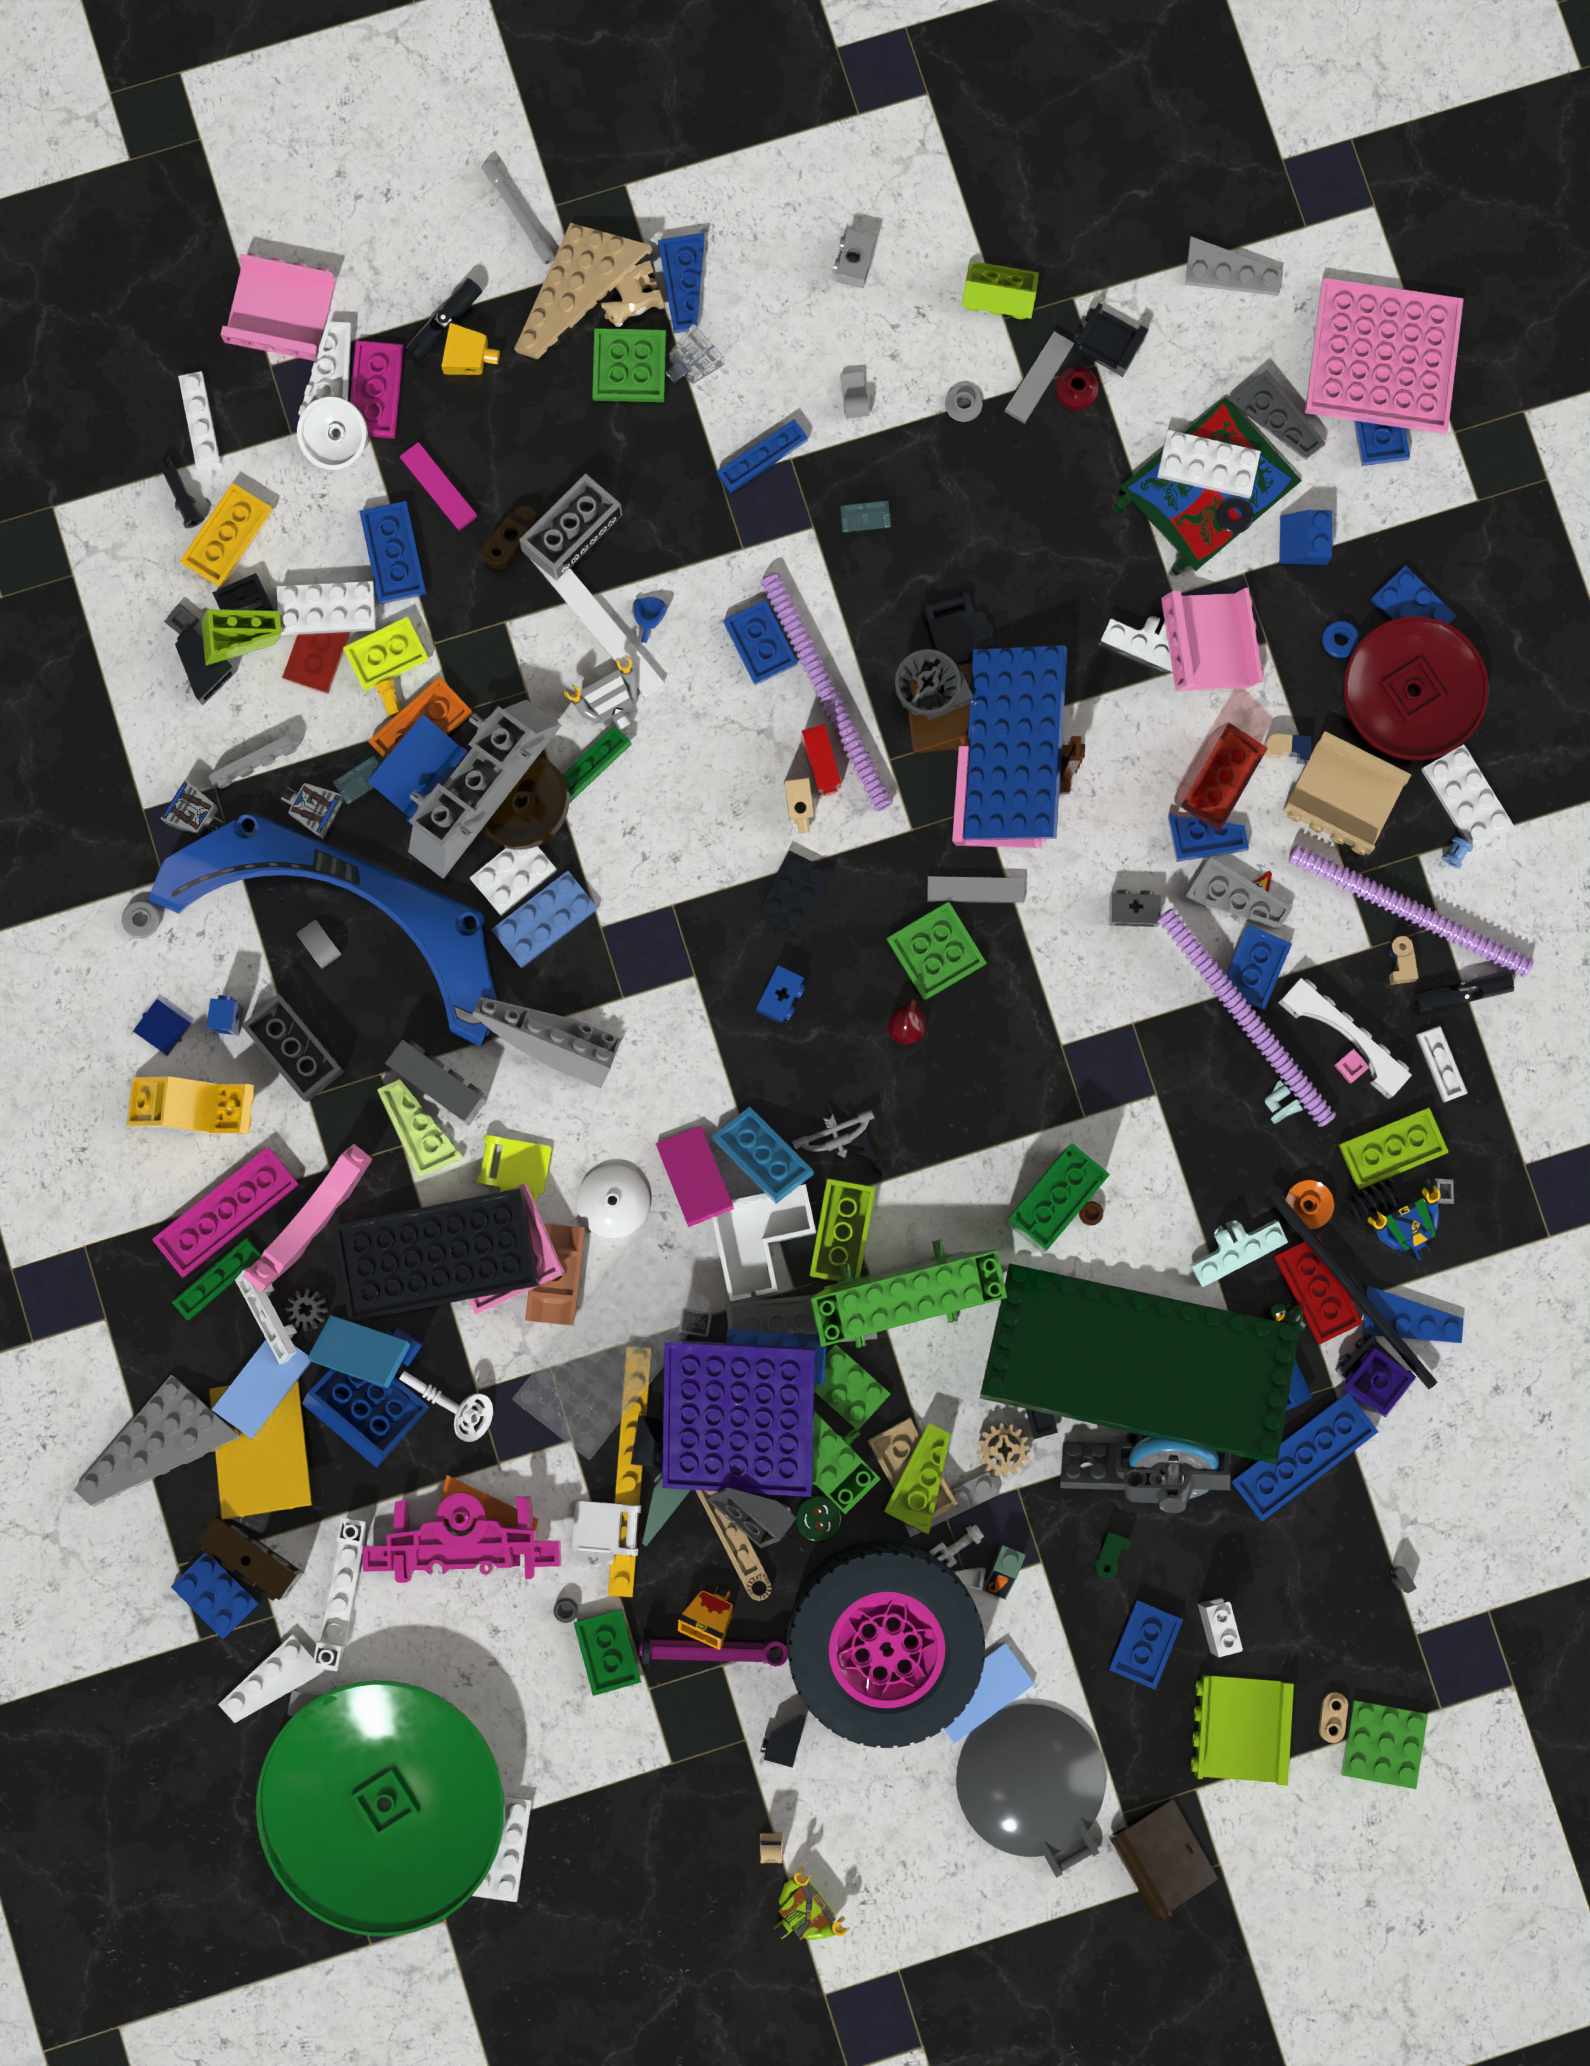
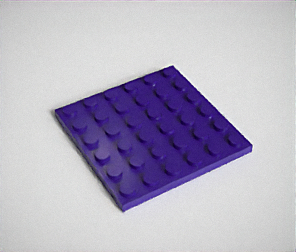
M666 1340L664 1348L663 1488L720 1491L728 1487L754 1494L811 1497L813 1483L815 1348Z

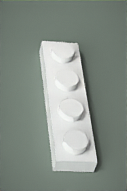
M201 371L178 376L197 469L221 465L204 375Z

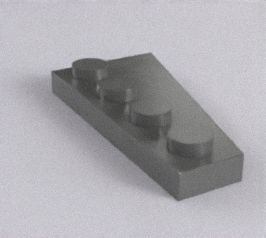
M1267 370L1229 399L1232 405L1305 460L1326 444Z

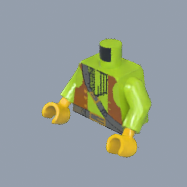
M801 1866L782 1888L778 1901L780 1904L779 1912L784 1919L773 1927L781 1939L785 1938L792 1931L796 1933L800 1940L803 1938L807 1940L827 1939L835 1935L843 1936L850 1930V1927L843 1928L841 1926L845 1917L842 1916L834 1922L836 1915L809 1881L812 1874L807 1877L802 1875L801 1872L804 1867Z

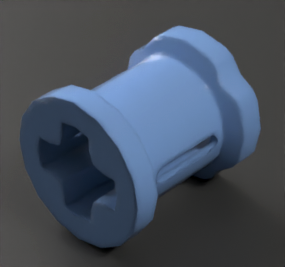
M1454 837L1452 846L1447 854H1443L1441 858L1448 865L1460 869L1462 860L1467 852H1471L1473 847L1462 838Z

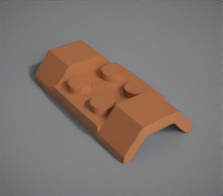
M544 1223L565 1274L528 1291L525 1321L574 1326L585 1227Z

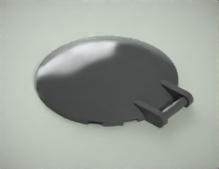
M1020 1704L1002 1709L976 1727L961 1750L956 1769L958 1800L966 1819L976 1833L993 1847L1006 1853L1024 1857L1044 1856L1056 1878L1063 1875V1871L1090 1855L1094 1857L1100 1852L1088 1830L1096 1820L1101 1809L1106 1779L1100 1751L1087 1730L1077 1720L1058 1709L1033 1704ZM1084 1839L1087 1846L1058 1863L1053 1857L1055 1854Z

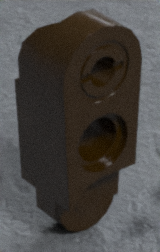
M522 506L517 508L486 541L482 548V555L489 567L504 570L515 560L521 551L519 539L537 522V514L532 507ZM510 532L518 534L515 540H507L506 535ZM496 550L501 551L499 556L493 555Z

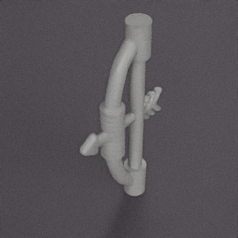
M870 1109L858 1114V1117L836 1125L837 1122L832 1114L830 1119L823 1118L828 1129L808 1137L805 1135L793 1140L792 1143L795 1150L802 1148L812 1152L831 1151L838 1148L837 1154L845 1158L847 1150L843 1149V1145L851 1143L853 1139L858 1137L867 1128L869 1121L875 1117ZM861 1122V1126L852 1133L838 1136L837 1131ZM831 1133L834 1136V1139L825 1144L809 1145V1142Z

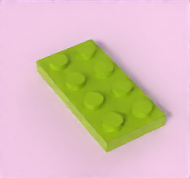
M1430 1108L1338 1145L1357 1190L1449 1153Z

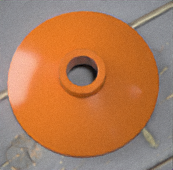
M1305 1180L1295 1184L1289 1190L1285 1199L1310 1229H1316L1326 1224L1334 1211V1199L1330 1190L1322 1183L1313 1180ZM1305 1201H1310L1312 1203V1208L1310 1210L1305 1209Z

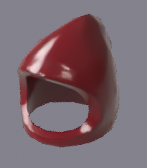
M914 998L910 999L907 1005L897 1008L889 1020L888 1032L895 1041L901 1044L915 1043L925 1035L926 1019L917 1008V1000Z

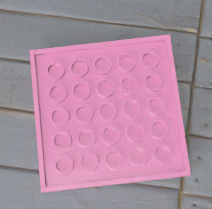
M1323 277L1320 287L1305 413L1446 434L1449 427L1463 298Z

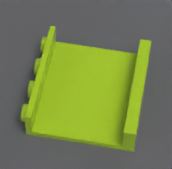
M1201 1675L1200 1681L1196 1682V1696H1199V1706H1195L1194 1721H1198L1197 1731L1193 1732L1192 1739L1193 1746L1196 1747V1757L1192 1756L1191 1772H1195V1777L1198 1779L1211 1777L1275 1782L1277 1785L1288 1786L1294 1684L1287 1681Z

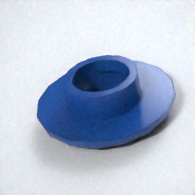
M1346 621L1330 623L1322 634L1324 649L1330 655L1337 658H1345L1352 655L1360 642L1357 629ZM1343 634L1347 639V643L1344 646L1337 645L1334 641V635Z

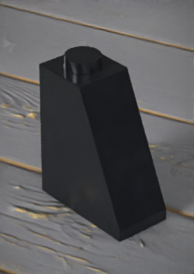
M191 627L189 630H184L177 637L178 641L175 643L193 693L196 699L204 705L237 671L227 660L206 666L203 637Z

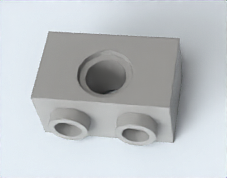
M848 229L846 237L841 236L838 251H842L841 257L835 260L833 273H836V282L864 288L875 244L874 235ZM850 255H856L859 258V260L856 262H851L847 259V257Z

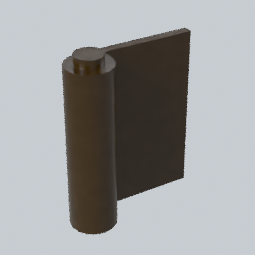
M1174 1799L1169 1800L1133 1825L1125 1826L1109 1836L1112 1845L1154 1919L1160 1918L1162 1921L1174 1914L1173 1909L1218 1880Z

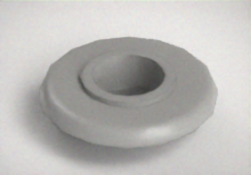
M966 385L951 389L945 399L947 413L954 420L960 422H968L975 419L981 412L983 405L978 391ZM967 398L971 405L966 409L960 408L957 405V400Z
M138 900L130 903L122 913L121 922L128 935L134 938H146L157 930L160 924V915L158 909L153 904ZM139 913H144L148 917L147 923L144 926H137L134 922L136 915Z

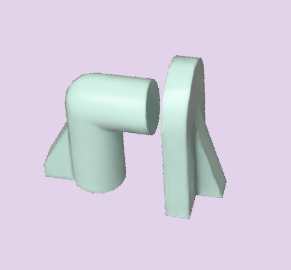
M1281 1080L1277 1082L1273 1092L1265 1098V1104L1272 1113H1276L1271 1118L1274 1124L1288 1115L1303 1110L1297 1099L1282 1109L1278 1102L1289 1095L1290 1091Z

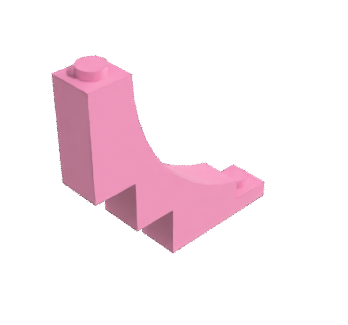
M355 1144L342 1153L309 1201L263 1252L260 1259L245 1272L243 1278L263 1292L302 1256L312 1238L327 1225L336 1208L349 1198L371 1163L372 1158Z

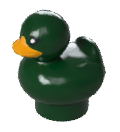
M1276 1303L1271 1306L1270 1315L1275 1321L1300 1326L1299 1333L1305 1328L1307 1320L1303 1317V1309L1300 1305Z

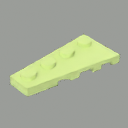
M400 1079L377 1089L418 1179L463 1159V1156L450 1143V1140L437 1127L433 1119L424 1111L420 1103Z

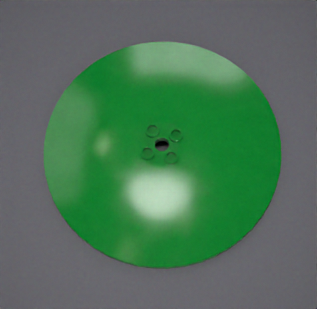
M372 1680L348 1684L331 1690L311 1701L288 1721L270 1747L263 1763L256 1795V1817L261 1845L272 1871L283 1888L306 1911L327 1924L351 1933L367 1936H395L419 1931L434 1925L459 1909L475 1893L490 1871L499 1850L505 1821V1798L500 1771L494 1755L482 1734L464 1713L452 1703L424 1688L397 1681ZM381 1797L390 1799V1810H384L380 1807L379 1800Z

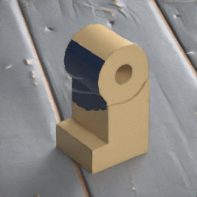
M1405 936L1397 937L1388 947V952L1393 958L1395 972L1389 975L1390 985L1415 982L1418 979L1412 941Z
M760 1833V1863H782L783 1833Z

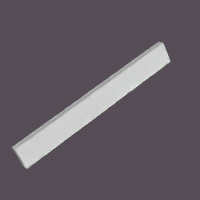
M531 559L615 662L618 658L620 665H625L628 661L626 655L629 656L632 661L631 668L638 684L637 689L645 699L664 684L659 675L570 568L556 581Z

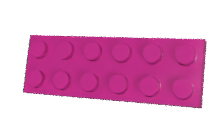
M268 1146L152 1240L181 1277L185 1278L300 1184Z

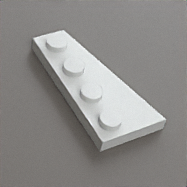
M351 322L326 323L317 359L311 371L312 375L298 412L300 416L308 405L320 398L339 397L348 401Z

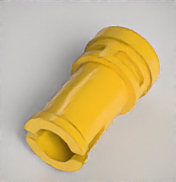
M393 679L382 681L375 685L379 697L382 698L387 717L396 716L401 712L395 694L396 689H394L395 683Z

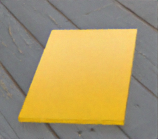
M298 1379L253 1439H250L224 1420L241 1437L239 1440L225 1444L215 1451L221 1516L223 1520L312 1505ZM230 1385L209 1389L211 1409Z

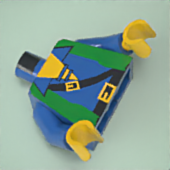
M1435 1185L1433 1186L1434 1191L1429 1194L1426 1188L1422 1190L1426 1201L1424 1198L1418 1199L1386 1216L1377 1211L1378 1219L1376 1221L1371 1217L1368 1218V1222L1374 1226L1377 1236L1382 1243L1401 1252L1412 1248L1418 1260L1431 1255L1425 1241L1435 1237V1231L1438 1229V1200L1441 1194Z

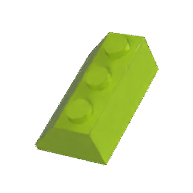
M969 261L961 307H966L970 311H989L993 315L1006 314L1012 315L1017 319H1031L1039 273Z

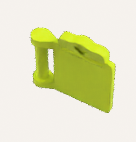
M484 1135L483 1142H486L480 1176H477L476 1183L500 1187V1192L512 1190L525 1183L528 1185L536 1202L538 1194H543L545 1190L552 1151L551 1147ZM495 1144L502 1145L497 1179L489 1178Z

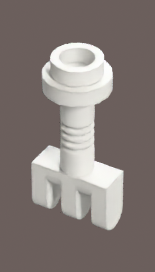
M976 1524L973 1527L968 1526L966 1528L968 1533L947 1548L942 1541L931 1549L929 1554L935 1555L940 1551L942 1554L937 1557L938 1560L943 1561L946 1559L947 1563L945 1564L950 1568L957 1563L953 1557L956 1553L973 1541L978 1545L982 1542L981 1539L984 1535Z

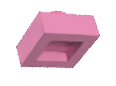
M1354 1049L1334 1065L1349 1084L1370 1068Z

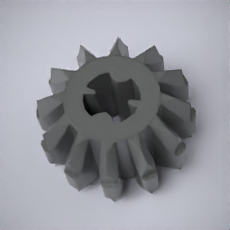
M305 1289L304 1296L300 1291H296L298 1300L290 1297L288 1301L294 1305L293 1307L285 1308L286 1311L293 1312L287 1318L288 1321L297 1319L294 1327L299 1328L303 1323L304 1331L309 1330L310 1323L314 1329H317L318 1323L316 1319L321 1322L326 1320L320 1315L321 1312H328V1308L320 1307L327 1302L326 1299L323 1298L317 1301L320 1296L318 1291L314 1292L312 1296L310 1289ZM304 1304L312 1306V1310H310L312 1313L310 1315L302 1314L301 1310L305 1309L303 1308Z

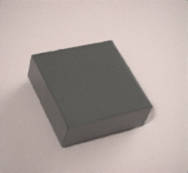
M179 604L164 622L180 635L184 630L194 627L199 622V619Z

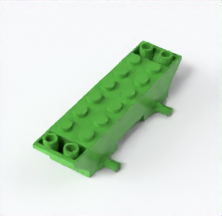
M939 1239L932 1241L935 1256L907 1268L876 1276L868 1275L856 1278L852 1277L850 1263L839 1265L843 1279L836 1284L825 1286L823 1291L810 1298L820 1346L823 1347L855 1338L856 1347L866 1346L865 1335L947 1314L948 1323L957 1322L956 1311L1007 1298L998 1250L960 1251L946 1254L944 1253L942 1240Z
M814 1411L812 1484L818 1486L846 1514L880 1478L851 1448L850 1444L860 1433L857 1431L850 1438L856 1431L852 1427L844 1437L839 1436Z

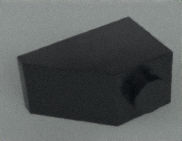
M638 1415L631 1465L663 1469V1425L660 1419Z
M799 1715L770 1732L769 1738L764 1737L760 1752L764 1753V1760L793 1768L806 1716Z

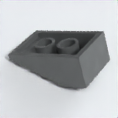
M728 1487L709 1495L706 1499L760 1548L780 1541L796 1520V1517L791 1513V1509L783 1503Z

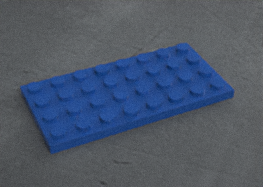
M1064 645L973 650L971 682L973 701L970 702L968 746L970 748L964 840L1057 839L1067 647Z

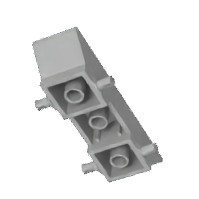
M528 700L521 701L504 709L498 706L491 716L485 720L477 714H472L471 716L476 720L470 717L469 722L478 727L476 735L468 744L472 749L443 786L438 783L433 791L425 797L416 790L412 793L418 798L410 794V799L418 804V808L409 821L413 827L408 852L443 879L562 726Z

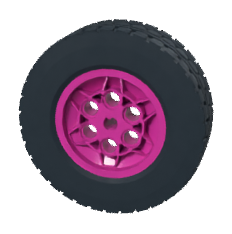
M871 1543L861 1545L858 1548L848 1549L844 1553L834 1556L830 1561L825 1562L819 1567L817 1572L813 1573L806 1581L794 1602L789 1617L787 1654L792 1679L798 1694L807 1706V1709L815 1718L819 1719L818 1721L827 1729H831L838 1736L847 1738L848 1741L857 1744L863 1743L864 1746L875 1748L876 1746H880V1748H893V1746H897L899 1748L910 1746V1743L913 1742L916 1744L925 1741L926 1737L930 1736L931 1738L941 1732L942 1728H947L955 1721L954 1718L959 1717L965 1710V1705L970 1703L975 1694V1689L978 1688L985 1662V1635L976 1605L966 1586L955 1572L945 1563L938 1560V1558L918 1548L907 1547V1545L898 1543ZM891 1617L899 1619V1624L895 1628H889L886 1625L887 1620ZM866 1624H872L875 1626V1630L872 1634L867 1635L862 1633V1627ZM908 1635L917 1637L916 1643L912 1646L904 1643V1639ZM884 1642H889L890 1647L888 1649H882L881 1644ZM860 1648H865L869 1651L868 1656L864 1659H859L855 1656L856 1651ZM907 1659L911 1664L908 1669L900 1670L897 1667L899 1661ZM883 1666L886 1668V1673L880 1677L873 1674L874 1668Z

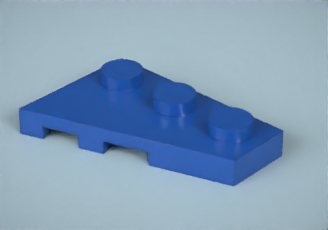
M1168 814L1177 862L1244 852L1249 849L1244 825L1220 821L1209 822L1194 817L1189 819Z

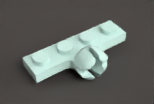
M1275 1219L1250 1233H1245L1242 1224L1238 1221L1225 1223L1226 1230H1223L1222 1225L1219 1226L1214 1232L1218 1249L1190 1264L1199 1285L1203 1288L1288 1243L1279 1221Z

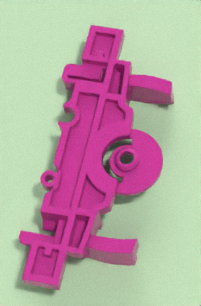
M456 1493L442 1501L437 1510L436 1521L423 1523L419 1530L411 1531L408 1512L410 1499L395 1502V1533L387 1534V1545L362 1547L363 1572L395 1570V1581L406 1583L412 1579V1570H425L428 1574H432L433 1566L436 1563L441 1565L442 1574L447 1573L450 1569H474L481 1564L479 1567L480 1572L487 1575L493 1571V1564L497 1568L520 1566V1554H524L525 1579H532L535 1576V1567L561 1566V1540L536 1541V1530L532 1529L533 1507L530 1496L514 1497L518 1511V1527H502L498 1520H486L485 1509L476 1497L467 1493ZM457 1514L464 1516L462 1523L456 1521ZM474 1518H478L474 1529L464 1536L451 1533L444 1523V1519H449L452 1528L463 1531L472 1525Z

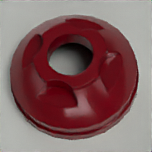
M1068 368L1057 379L1055 385L1056 397L1068 409H1086L1094 403L1097 397V379L1086 368ZM1073 379H1082L1085 387L1079 391L1073 389L1071 386Z

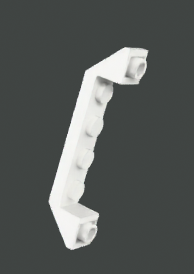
M341 1517L336 1541L339 1544L320 1641L316 1644L312 1665L314 1668L338 1671L350 1624L363 1556L362 1547L365 1546L366 1521Z

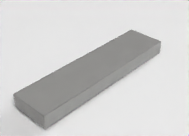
M1055 331L1053 332L1006 407L1005 412L1024 424L1026 423L1073 348L1074 343Z
M928 876L927 902L1024 903L1025 878Z

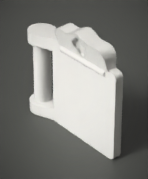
M576 1501L572 1549L577 1551L576 1560L596 1567L602 1564L611 1565L614 1562L615 1554L638 1556L636 1534L638 1513H641V1505ZM622 1512H628L626 1547H620Z

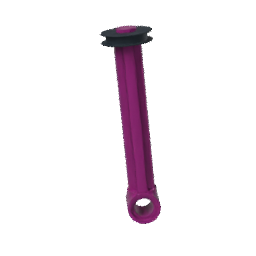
M643 1630V1639L640 1641L639 1656H642V1664H648V1668L649 1660L763 1662V1664H770L775 1667L783 1665L788 1659L787 1647L779 1639L763 1642L724 1641L721 1650H718L699 1640L651 1639L650 1634H644ZM774 1646L782 1648V1655L778 1659L769 1657V1650Z

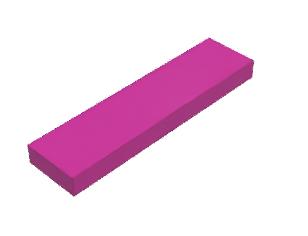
M419 442L400 456L403 463L458 531L477 518V514Z

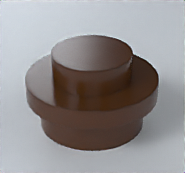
M1088 1201L1080 1210L1079 1218L1086 1225H1096L1103 1218V1209L1097 1202Z

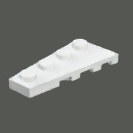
M293 1634L218 1705L236 1723L327 1670L312 1667L314 1656Z

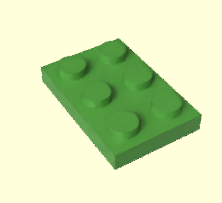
M836 1344L825 1356L824 1385H815L814 1390L816 1394L856 1430L863 1426L890 1395L882 1385Z

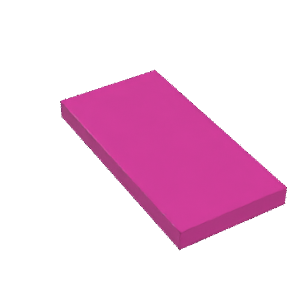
M356 340L350 402L363 415L369 437L395 439L404 354L403 344Z
M701 1126L655 1143L688 1227L734 1209Z

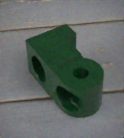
M1108 1530L1106 1531L1094 1566L1095 1572L1101 1578L1108 1580L1117 1574V1561L1122 1548L1129 1550L1132 1540Z

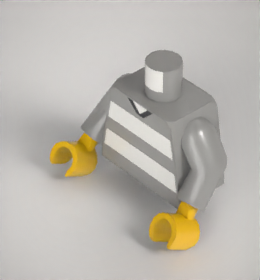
M626 655L628 661L625 665H620L617 658L616 664L619 669L580 691L577 686L571 684L575 689L574 694L569 695L566 690L563 692L567 698L572 700L573 705L581 716L594 723L601 722L604 726L615 722L620 732L632 726L627 714L634 710L633 704L637 700L638 684L631 668L632 661L628 655Z

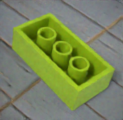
M827 1179L809 1277L839 1282L843 1279L839 1265L850 1263L852 1277L860 1278L875 1187Z

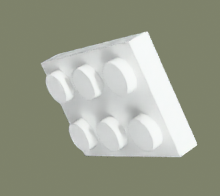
M538 846L524 850L505 848L472 875L470 880L502 916L557 871V869Z

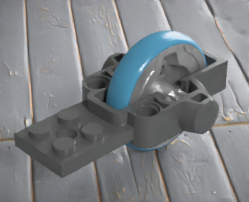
M1133 1432L1127 1433L1126 1443L1063 1442L1060 1484L1061 1488L1125 1490V1497L1131 1502L1159 1503L1160 1509L1164 1512L1180 1513L1185 1510L1189 1499L1201 1496L1209 1490H1230L1231 1454ZM1123 1459H1128V1469L1122 1468ZM1091 1463L1093 1466L1085 1469L1081 1467V1464ZM1220 1464H1224V1471H1220Z

